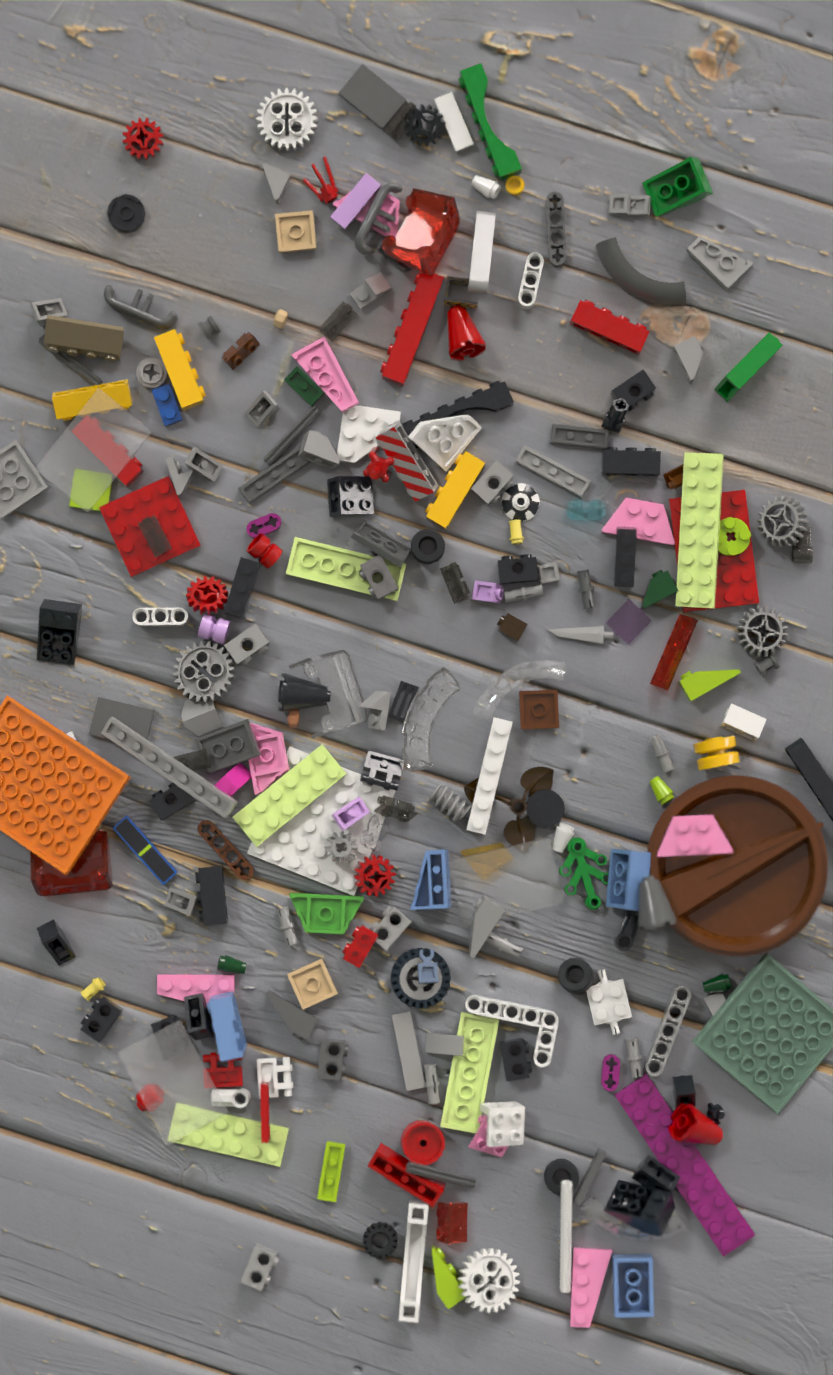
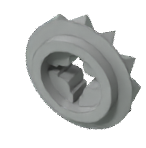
M146 358L139 363L136 375L138 381L143 386L157 388L164 383L167 370L161 360ZM153 366L154 371L159 375H153V378H151L150 381L149 374H146L144 372L151 371V368Z

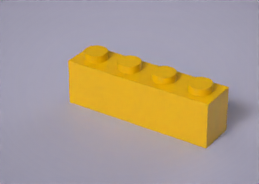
M174 329L154 337L183 411L205 403L203 397L206 394L202 386L198 387L196 380L199 377L196 369H191L189 362L192 359L188 350L184 351L182 344H185L182 334H177Z
M128 379L52 394L56 419H62V421L71 420L73 416H91L95 412L106 414L111 412L110 410L118 409L119 411L127 410L133 403Z
M465 451L464 455L459 454L455 461L456 468L454 471L450 470L444 479L447 483L444 487H439L435 494L437 497L434 504L430 502L425 510V513H427L426 519L444 530L447 529L485 466V462Z

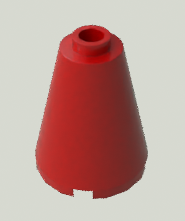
M461 305L452 306L447 312L450 358L461 361L464 360L465 356L470 355L471 359L482 354L486 350V343L466 308Z
M691 1104L679 1105L671 1115L670 1119L673 1122L672 1126L669 1125V1133L676 1141L717 1145L723 1138L722 1128Z

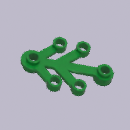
M575 837L569 841L567 845L569 854L564 864L558 870L562 877L569 876L571 874L570 867L576 858L578 866L570 882L565 885L564 892L567 895H574L577 891L576 886L582 877L587 894L584 904L589 910H597L601 906V899L595 895L590 875L598 878L601 883L608 884V882L603 880L604 875L609 876V873H603L587 864L584 856L594 860L598 866L605 865L607 857L604 854H597L586 848L585 841L582 838ZM576 843L580 845V849L578 851L574 848ZM600 856L603 857L604 860L601 864L598 862V858ZM564 867L568 869L566 875L562 873ZM569 886L573 887L572 893H569L567 890ZM592 899H595L597 901V904L595 906H592L591 904Z

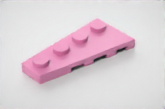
M325 337L292 354L293 358L343 413L360 404Z
M235 974L157 975L158 995L184 1001L186 996L203 993L206 1003L209 1002L210 997L213 995L234 991L235 995Z
M573 1247L570 1327L590 1328L612 1249Z

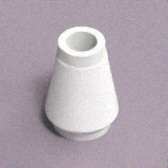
M477 175L471 183V186L488 199H495L501 188L497 181Z
M560 823L556 827L553 850L563 853L574 835V827L565 823Z

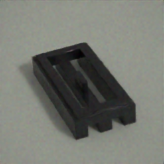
M401 681L388 717L406 723L419 687ZM403 686H406L407 688L398 713L393 715ZM414 689L405 716L402 718L400 716L409 691Z

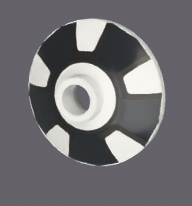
M519 483L510 486L504 492L501 503L504 513L510 519L523 522L535 516L539 509L540 500L535 489L527 484ZM519 498H522L524 500L523 505H519L517 503V500Z

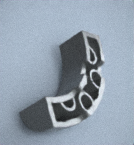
M616 237L601 241L596 245L603 267L612 277V280L625 292L647 303L650 302L662 306L686 305L684 282H661L641 274L625 259Z

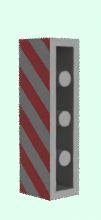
M398 421L380 431L375 437L377 445L383 449L387 455L386 458L392 457L394 459V464L392 465L396 470L398 479L401 482L403 481L406 486L408 495L416 502L435 492L439 485L401 423Z

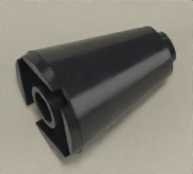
M286 673L281 674L284 681L280 680L278 702H281L282 707H278V711L284 712L326 706V702H330L331 691L327 690V686Z

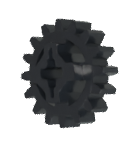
M421 104L420 109L414 106L413 113L407 112L410 118H404L408 125L403 127L405 130H409L406 136L411 137L410 141L412 143L417 140L418 146H421L422 142H424L425 146L428 147L430 141L436 144L435 138L441 139L439 133L445 132L441 127L445 125V122L440 120L444 116L441 113L437 114L439 111L437 108L432 110L430 104H428L427 108ZM423 113H429L431 115L427 117L423 116ZM421 119L427 123L428 132L423 128ZM423 134L426 137H419L417 135Z

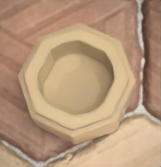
M281 309L277 311L273 320L274 327L281 330L284 328L288 312Z

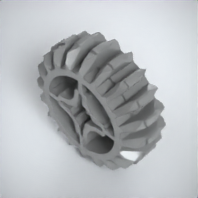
M784 495L781 498L776 496L774 497V502L767 500L769 506L763 505L764 512H758L762 519L756 520L762 524L758 527V530L763 531L760 534L761 537H766L765 541L767 543L771 542L773 546L779 545L781 548L785 544L790 547L792 542L798 543L797 537L803 538L801 531H807V528L803 527L804 524L809 523L808 520L804 519L808 516V513L803 512L805 507L800 505L799 500L794 501V498L791 496L788 499ZM783 507L778 514L773 515L777 509ZM791 510L795 514V523L791 520ZM776 519L785 520L789 524L780 523V521H777ZM770 520L774 523V533L770 527ZM788 528H793L787 535L782 536Z
M757 606V612L753 608L749 609L751 615L745 612L743 615L746 620L739 619L743 626L736 627V629L742 630V633L736 634L737 637L743 636L739 644L745 642L747 645L743 647V650L745 651L750 647V655L757 651L756 657H760L761 652H763L764 657H768V651L775 655L774 648L780 651L782 648L779 643L782 645L786 644V641L782 639V637H788L787 633H783V630H787L788 626L782 627L786 619L780 621L778 618L782 614L778 613L775 616V608L769 613L768 606H765L763 611L761 606ZM762 616L758 627L748 626L754 617ZM768 618L775 623L777 631L768 626ZM761 626H763L764 631L769 633L764 634V637H762L761 633L755 630L761 629ZM747 632L756 636L757 646L750 641ZM767 637H776L772 645L763 647Z

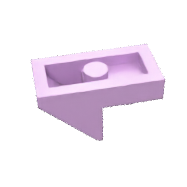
M359 796L331 816L343 831L370 813V811Z

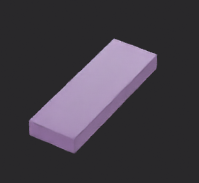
M366 173L330 218L346 230L378 191L381 184Z

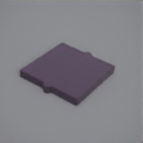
M628 599L606 624L616 632V636L619 635L629 645L652 620L642 612V608H638Z

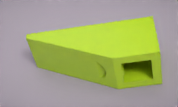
M432 1245L437 1294L449 1310L467 1296H461V1293L465 1290L464 1288H458V1286L463 1284V1281H459L455 1276L457 1271L453 1265L446 1263L444 1260L446 1255L440 1247L436 1248L435 1245Z

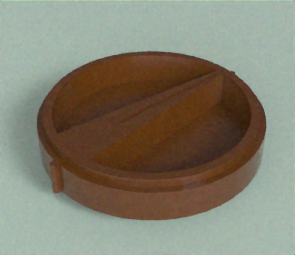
M717 777L686 790L660 816L651 834L647 852L651 853L649 877L654 876V879H659L677 918V923L669 926L694 946L725 956L757 955L785 944L795 937L812 919L824 895L828 877L827 848L820 830L824 823H817L807 807L788 790L770 781L756 777ZM713 815L733 849V853L657 857L672 818L675 816Z

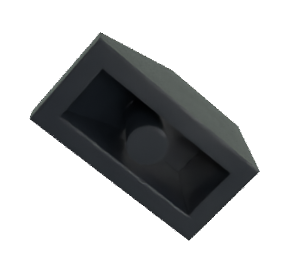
M54 919L37 928L43 946L59 966L76 957L62 929Z
M199 993L184 997L187 1033L194 1040L212 1037V1018L208 1012L204 994Z
M692 1075L673 1077L675 1109L681 1104H691L696 1107V1093Z

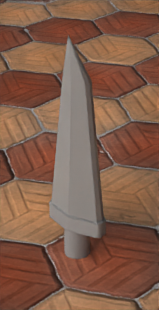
M604 626L546 629L557 637L603 645L604 639L613 640V632H605Z

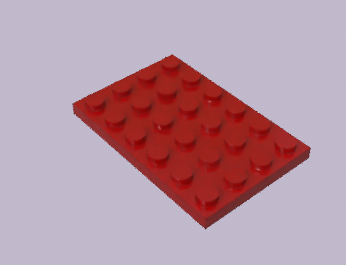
M745 490L722 492L720 521L728 517L742 520L750 531ZM682 497L669 499L677 571ZM734 532L726 533L728 536L727 541L736 540ZM751 536L748 547L741 554L725 556L718 552L715 608L682 607L683 613L759 604Z

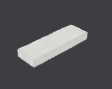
M450 92L434 99L439 113L444 116L442 120L445 122V128L456 153L474 146L453 93Z

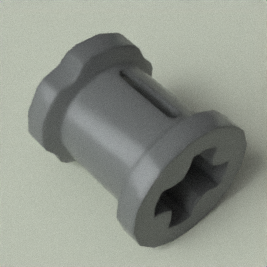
M771 653L763 661L754 663L757 671L763 678L773 669L780 668L777 660Z

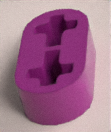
M270 513L248 523L247 533L252 538H255L260 533L264 535L272 533L281 527V518L275 513ZM269 518L278 519L275 527L272 525L265 527V524L270 522ZM255 524L256 527L263 525V528L258 530V534L250 533L252 525Z
M607 1054L602 1061L601 1085L606 1091H614L619 1084L620 1060L615 1054ZM610 1058L617 1062L616 1065H613L612 1071H609V1065L606 1064V1061H610ZM609 1074H612V1080L615 1081V1084H611V1087L604 1083L605 1080H608Z

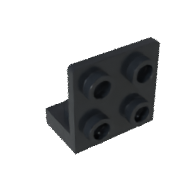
M337 476L327 479L330 517L374 514L372 478L370 476Z

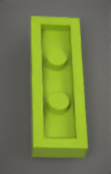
M326 1141L317 1195L318 1200L336 1202L345 1143Z

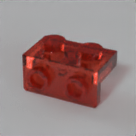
M438 1202L436 1211L438 1217L437 1240L447 1244L467 1242L468 1203Z

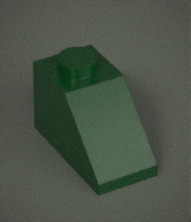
M661 569L652 574L653 578L648 582L641 604L642 610L678 591L668 570L663 572Z

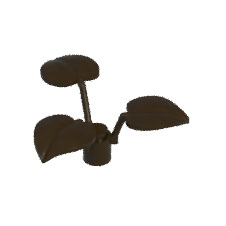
M533 767L523 773L520 784L526 790L521 799L514 798L509 802L496 795L494 799L509 805V809L517 815L516 820H511L505 825L504 837L509 844L523 853L530 848L535 837V824L528 817L520 819L521 815L526 811V796L528 792L531 796L537 790H551L554 770L548 767ZM479 778L464 786L466 797L472 804Z

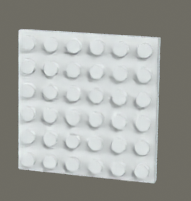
M289 746L287 751L289 769L291 770L309 754ZM342 767L346 772L344 777L258 847L251 842L247 854L354 896L358 888L355 885L358 880L353 878L358 872L354 868L360 867L358 861L365 862V856L370 857L395 790L390 789L388 791L384 790V787L369 786L367 783L360 781L361 774ZM360 796L370 813L343 830L344 838H346L348 833H351L352 835L348 840H357L351 844L352 846H358L357 850L351 849L356 856L352 857L348 854L350 862H347L345 857H343L342 864L339 863L340 857H337L336 861L333 862L332 858L335 854L327 856V853L332 851V848L327 849L325 845L333 844L327 840L329 837L334 841L336 840L333 836L334 832L341 838L340 832L342 830L331 815ZM338 843L336 846L338 847L337 851L340 853L341 851H346V843Z

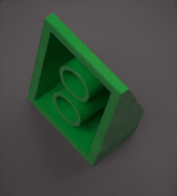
M689 157L642 182L646 194L651 197V206L656 217L698 202L713 194L700 160L695 157Z

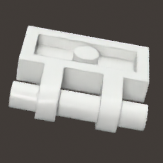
M282 1057L283 1065H277V1058L257 1059L259 1098L261 1082L269 1083V1098L279 1097L278 1089H284V1096H292V1088L294 1086L293 1082H291V1071L293 1068L292 1064H290V1057ZM277 1072H283L284 1082L278 1083Z

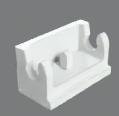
M731 703L720 727L755 742L762 732L766 719Z

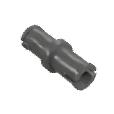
M589 569L577 571L580 589L578 590L581 592L583 609L596 607L592 592L594 587L591 586Z

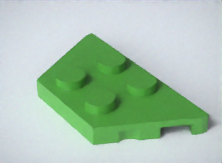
M290 893V898L305 932L344 934L364 900V896Z

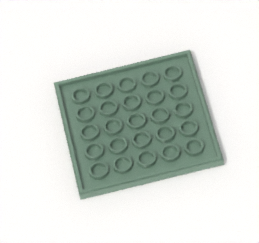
M765 953L693 1039L692 1043L778 1114L833 1048V1009L768 953Z

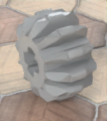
M341 831V838H339L337 833L334 832L333 836L336 840L334 841L330 837L327 839L333 843L332 845H325L327 849L332 848V851L328 852L327 856L335 854L332 858L333 862L336 861L337 857H340V864L343 863V857H345L347 862H350L348 854L352 857L356 856L351 849L357 850L358 846H352L351 844L357 840H348L352 835L351 833H348L346 838H344V831ZM344 842L346 843L345 847H347V850L340 853L337 851L338 847L336 846L338 843L342 844Z

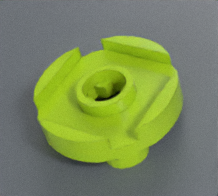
M728 517L720 521L718 546L720 554L735 556L741 554L748 547L751 533L748 526L742 520ZM734 532L736 540L727 541L728 536L726 533Z

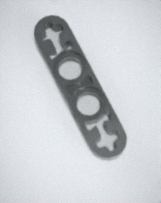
M554 191L546 199L548 255L551 265L560 267L566 260L564 199L561 193ZM556 197L557 200H560V202H557V210L550 212L549 209L553 210V202H550V200ZM553 215H558L561 218V222L558 225L551 223L550 218ZM552 235H561L562 241L558 244L553 243L551 240ZM551 247L559 248V256L563 257L559 262H556V259H552L555 256L556 250H552Z

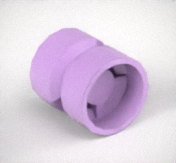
M205 613L199 627L198 637L207 640L212 638L213 642L224 645L231 621L222 618L216 620L215 616Z

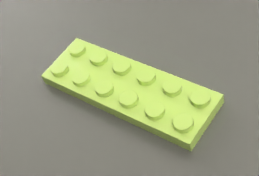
M295 537L286 575L371 595L368 590L370 584L368 580L364 581L359 571L362 570L361 564L376 556ZM383 558L399 590L384 598L398 601L406 564L403 563L399 567ZM376 573L373 575L372 581L374 583H381L383 576Z
M321 744L234 815L233 819L255 846L258 847L344 777L346 772L324 745Z
M461 1012L457 1035L464 1036L463 1056L453 1055L440 1127L471 1133L478 1131L480 1127L478 1117L482 1116L480 1103H484L499 1019Z
M176 1102L167 1141L280 1167L289 1128L270 1124V1141L268 1143H261V1121Z

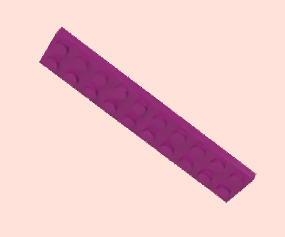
M645 1073L642 1077H639L614 1094L658 1161L680 1176L676 1184L677 1189L722 1256H726L754 1237V1232L694 1143L679 1142L670 1136L669 1125L672 1126L673 1120L670 1118L673 1112L648 1075Z

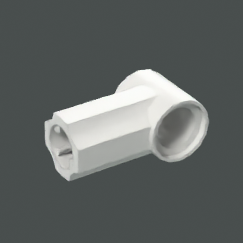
M244 1088L212 1089V1106L243 1108L251 1100L250 1092ZM237 1094H244L246 1101L240 1103L237 1100Z

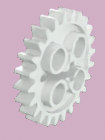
M288 88L285 89V93L278 89V95L271 92V99L265 96L266 104L260 103V107L263 110H257V114L260 117L256 118V121L260 123L257 125V128L262 130L260 132L261 137L266 136L265 142L267 143L271 140V147L278 144L279 150L285 146L287 151H289L290 146H293L294 150H296V144L303 147V140L310 142L308 135L314 136V132L311 129H317V125L313 122H317L318 117L313 116L317 114V110L312 109L314 107L313 102L308 103L309 96L303 99L302 91L296 95V89L289 93ZM286 103L289 104V110H288V112H289V118H290V119H289V135H288V136L285 135V132H286V124H285V119H286L285 104H286ZM296 106L302 109L297 114L292 112V109ZM281 107L283 110L281 113L276 114L273 112V109ZM277 125L283 127L282 131L278 133L273 131V128ZM295 125L302 127L299 132H293L292 128Z
M488 1248L487 1251L486 1249H481L480 1253L474 1251V1257L467 1256L469 1263H462L466 1267L465 1270H459L463 1277H459L458 1280L463 1281V1284L459 1285L458 1288H464L465 1290L461 1293V1296H468L465 1302H472L471 1308L477 1307V1311L480 1312L483 1310L485 1313H490L491 1310L492 1312H497L498 1308L504 1310V1304H511L509 1298H516L512 1294L513 1291H519L515 1287V1284L520 1283V1281L515 1280L519 1273H514L513 1271L517 1265H510L513 1259H506L507 1253L500 1255V1250L493 1251V1248ZM489 1261L492 1263L491 1271H488L487 1264ZM475 1275H478L479 1282L475 1285L473 1278ZM501 1276H503L505 1280L503 1286L499 1284V1279ZM488 1289L491 1292L490 1299H487L485 1295Z

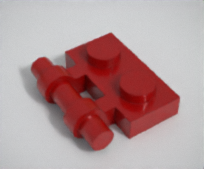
M217 1052L203 1055V1062H211V1068L203 1069L204 1088L243 1086L242 1066H235L234 1061L242 1060V1057L226 1060L228 1061V1067H217V1062H220V1056Z

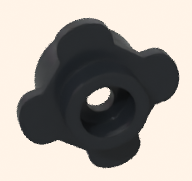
M708 1103L707 1117L717 1125L721 1124V1119L724 1118L723 1108L719 1104L713 1105V1103Z

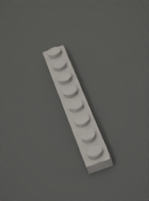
M109 718L101 734L225 819L229 817L237 804L236 800L116 718Z

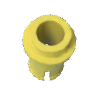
M521 520L509 521L511 535L509 541H511L512 545L522 544L524 537L521 531Z
M94 978L93 982L81 991V995L87 1001H90L100 990H104L106 984L101 978Z

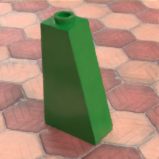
M769 332L721 380L714 390L728 402L783 346L779 339Z

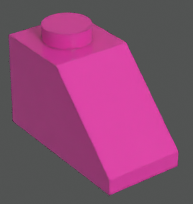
M239 763L214 786L232 797L252 778L251 772L242 763Z

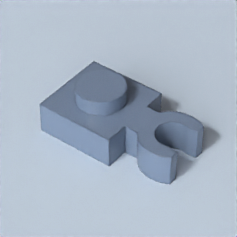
M430 949L429 957L423 955V950L419 952V958L423 963L417 964L418 984L439 982L437 962H431L434 957L433 949Z

